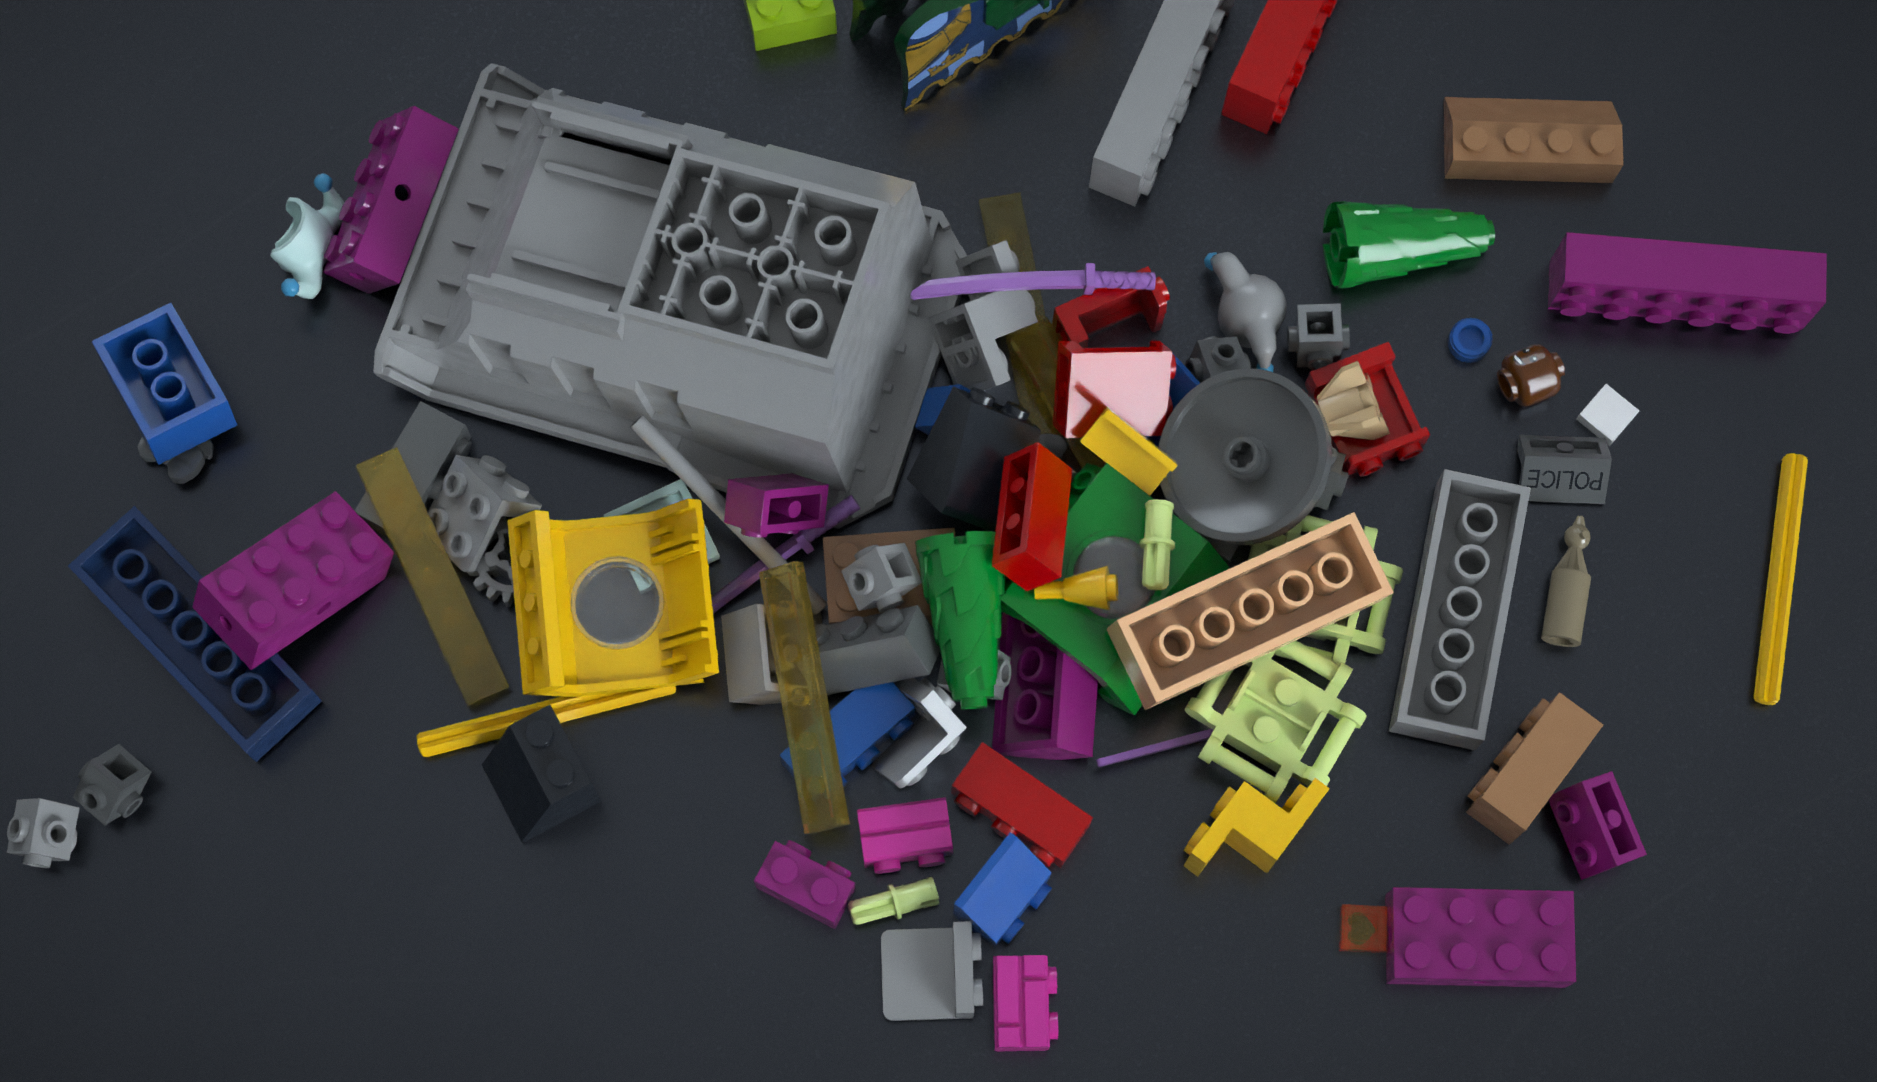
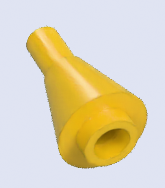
M1108 566L1064 578L1063 581H1052L1034 588L1036 600L1064 599L1068 602L1110 610L1111 601H1118L1119 593L1117 574H1109Z

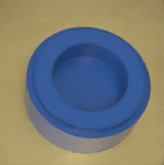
M1465 318L1453 326L1449 333L1447 344L1450 353L1456 359L1465 363H1474L1486 356L1491 348L1493 338L1490 328L1483 321L1476 318Z

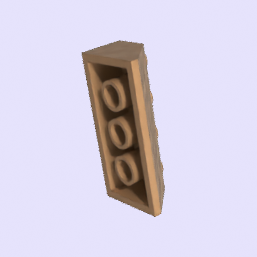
M1445 97L1443 100L1445 179L1613 183L1623 167L1622 123L1612 101Z

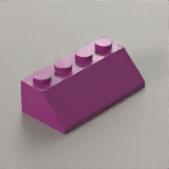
M1086 606L1090 611L1102 617L1103 609ZM1002 612L1000 651L1011 658V679L1005 687L1003 700H996L992 749L1002 756L1051 760L1093 757L1098 681L1087 670L1032 627Z

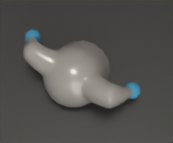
M1230 252L1208 253L1204 259L1205 267L1211 271L1214 270L1223 286V294L1220 298L1218 309L1220 330L1225 337L1237 336L1241 347L1252 348L1258 360L1256 369L1273 372L1274 366L1271 364V360L1277 349L1276 332L1279 331L1287 312L1284 292L1270 278L1249 274L1234 254Z

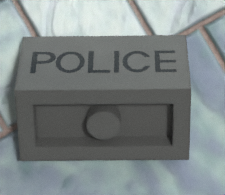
M1519 435L1517 452L1522 466L1519 485L1531 488L1529 501L1605 504L1612 462L1605 438Z

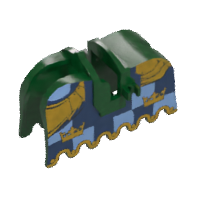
M853 0V14L849 34L851 39L856 41L867 34L879 17L886 15L889 18L900 13L906 7L908 0ZM928 0L902 24L894 39V45L902 69L903 98L901 106L904 110L910 109L924 97L925 92L931 86L938 84L941 87L950 83L965 64L969 62L978 64L984 61L999 42L1003 40L1007 42L1016 40L1026 31L1028 25L1037 18L1046 20L1053 16L1065 0Z

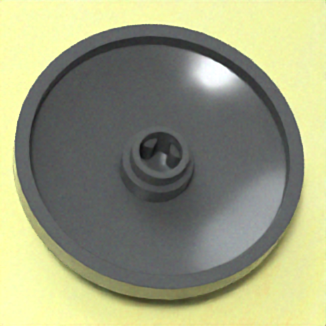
M1262 369L1230 370L1210 377L1198 384L1173 409L1164 426L1159 442V448L1178 464L1174 471H1170L1160 483L1166 500L1174 504L1173 511L1189 527L1205 537L1232 545H1251L1269 541L1283 535L1299 524L1310 513L1321 497L1328 481L1332 463L1331 436L1325 417L1318 405L1303 389L1291 380Z

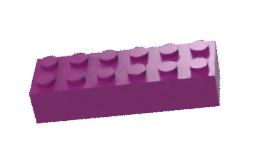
M1567 232L1550 260L1548 309L1560 310V313L1566 316H1582L1589 312L1601 313L1604 318L1611 320L1638 316L1645 317V320L1651 323H1666L1675 319L1688 320V324L1697 327L1711 326L1714 323L1731 324V327L1737 330H1751L1757 326L1773 327V330L1777 333H1796L1802 330L1826 303L1827 253Z

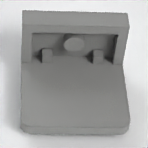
M455 455L443 480V486L438 498L433 501L425 518L423 530L425 535L463 572H474L502 516L515 518L533 510L540 511L542 507L528 493L530 489L526 484L514 479L505 471L506 465L503 462L487 455H483L481 459Z
M925 677L920 681L909 678L895 683L898 689L915 706V711L920 717L905 735L894 741L872 764L877 773L898 788H903L906 785L910 786L918 782L927 772L926 766L939 754H945L954 748L960 739L959 735L967 728L952 712L951 709L956 705L952 698L938 685L934 687Z
M971 921L953 922V928L895 929L883 932L881 936L883 1015L887 1020L974 1018V1006H983L982 978L973 979V961L981 960V934L972 933Z

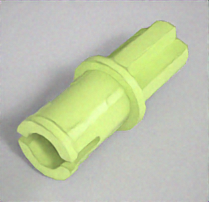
M1149 500L1145 503L1144 538L1139 542V546L1144 549L1142 584L1149 590H1164L1169 585L1170 551L1175 548V542L1171 540L1174 504L1167 500Z
M928 877L897 887L890 884L887 886L888 891L850 901L848 909L852 922L857 925L892 915L898 920L902 918V914L939 905V896L933 878Z

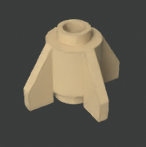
M1358 361L1341 367L1317 396L1318 407L1325 417L1330 434L1333 437L1343 436L1370 440L1390 434L1383 415L1380 413L1368 373H1363Z

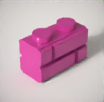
M946 797L857 810L864 867H874V872L877 874L901 870L900 863L918 860L919 867L938 866L945 864V856L953 855Z
M1046 955L993 956L994 1051L1049 1050L1050 1039H1058V1012H1049V994H1057V968L1048 967V956Z

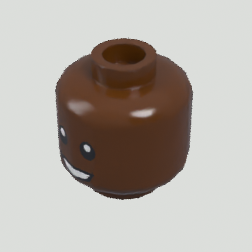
M1532 344L1504 357L1501 362V369L1497 371V380L1503 395L1509 402L1515 401L1517 404L1527 407L1553 397L1559 392L1561 376L1565 375V368L1560 356L1556 352L1550 353L1543 345Z

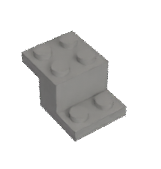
M1007 240L955 261L961 276L1019 272L1018 258L1010 250ZM1027 290L968 294L969 302L928 317L954 385L961 384L969 390L972 387L986 390L1011 380L1007 372L1008 362L1006 356L998 348L995 339L1038 322L1035 315L1034 300Z

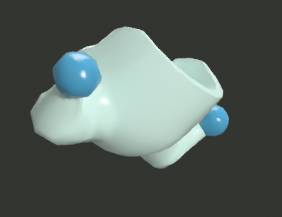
M325 173L318 174L314 179L315 188L323 194V207L320 210L316 211L299 198L289 197L286 202V210L293 217V222L281 239L275 243V249L270 254L271 258L278 263L281 269L292 273L294 279H285L281 284V291L285 296L294 297L297 295L304 299H313L321 290L323 266L328 261L324 258V254L330 239L342 225L343 221L339 219V214L345 203L332 187V178Z

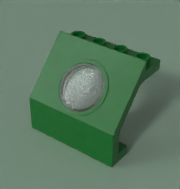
M1087 462L1071 482L1061 578L1054 581H1063L1064 578L1108 566L1109 574H1117L1118 601H1111L1110 610L1068 602L1064 599L1036 600L1034 589L1025 591L1005 576V592L1001 595V612L1021 620L1032 627L1087 670L1102 685L1098 693L1107 703L1135 715L1141 708L1142 703L1106 629L1122 617L1230 568L1208 540L1172 513L1171 540L1175 542V548L1170 551L1169 585L1164 590H1149L1142 584L1144 549L1139 546V542L1144 538L1145 503L1154 499L1108 463L1103 468Z

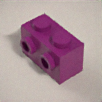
M793 473L728 479L724 523L741 528L742 535L757 538L767 537L770 533L797 534L800 530L824 528L829 484Z
M1612 771L1579 782L1552 794L1548 801L1581 880L1647 855Z
M788 840L784 846L775 841L754 879L756 888L835 929L856 891L855 882L849 879L852 873L831 861H828L823 866L809 859L812 852L796 842Z

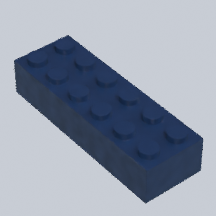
M135 506L68 565L77 577L254 761L257 762L322 702L315 692L277 653L250 670L192 608L198 582L203 576Z

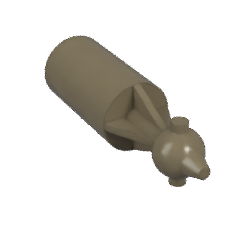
M1577 516L1573 525L1565 531L1564 541L1569 548L1551 573L1541 636L1543 641L1563 647H1577L1581 645L1591 576L1587 572L1582 549L1588 546L1591 536L1585 526L1583 516Z

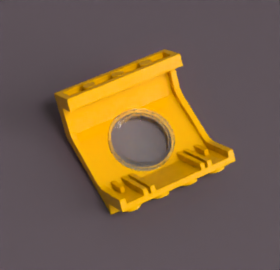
M688 498L651 512L581 520L549 519V511L533 510L507 520L523 695L580 697L704 683L703 678L719 673L701 500ZM633 577L643 581L648 588L639 591Z

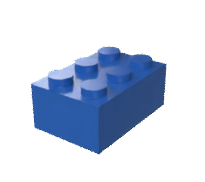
M172 303L162 306L92 341L105 371L158 465L237 426L228 400Z

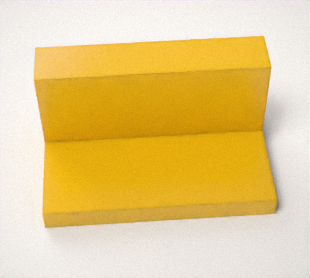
M1108 406L1080 440L1089 450L1149 496L1170 471L1173 472L1178 466L1175 460Z

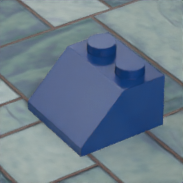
M1010 832L956 900L953 916L960 922L971 921L972 931L980 933L981 938L993 948H996L1001 940L1009 944L1025 924L1019 917L1026 908L1031 905L1037 909L1052 890V887L1047 884L1052 872L1018 837Z

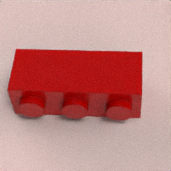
M1039 442L1004 457L992 566L1025 591H1030L1061 578L1072 468Z
M983 742L956 778L951 788V793L956 796L954 803L974 817L980 812L993 821L990 827L1003 838H1006L1010 832L1028 845L1030 847L1029 850L1047 867H1050L1052 862L1060 868L1063 866L1091 825L1093 819L1092 816Z

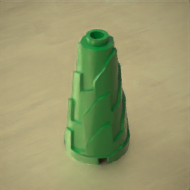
M1332 202L1326 209L1323 223V233L1331 232L1330 243L1323 244L1326 269L1333 286H1338L1337 289L1351 288L1370 281L1408 275V271L1446 265L1448 261L1481 256L1480 253L1487 251L1488 246H1492L1495 241L1493 222L1486 220L1485 215H1477L1474 212H1453L1450 209L1412 208L1404 204Z
M968 531L965 532L966 536L954 537V533H947L915 541L924 598L930 606L936 644L940 646L945 679L952 693L953 701L960 702V707L964 710L988 707L987 699L994 698V685L996 684L998 674V638L1001 637V595L1005 592V575L992 566L996 532Z

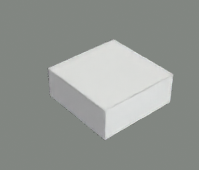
M1605 384L1578 415L1576 420L1598 438H1605L1607 445L1610 446L1638 414L1639 410L1609 385Z

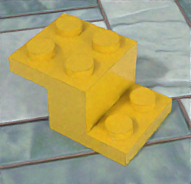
M1316 778L1308 788L1299 784L1281 808L1245 781L1237 791L1229 786L1210 814L1215 819L1211 827L1203 822L1188 841L1187 846L1183 850L1189 854L1184 867L1198 877L1222 843L1225 842L1265 873H1268L1330 788Z

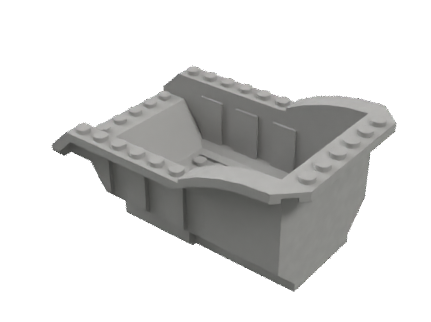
M491 63L480 73L377 343L374 355V374L427 401L666 467L669 471L673 472L630 428L643 415L717 490L727 493L728 479L793 473L829 484L826 511L852 495L861 509L833 527L840 529L894 499L917 430L915 425L927 388H931L942 355L928 317L958 306L962 296L961 294L913 300L910 294L928 280L961 276L955 261L967 256V254L958 242L943 211L921 205L917 187L913 181L771 144L764 147L730 138L727 133L694 124L685 123L680 125L649 117L643 111L604 101L602 104L568 96L565 95L564 91L555 88L545 90L512 70Z

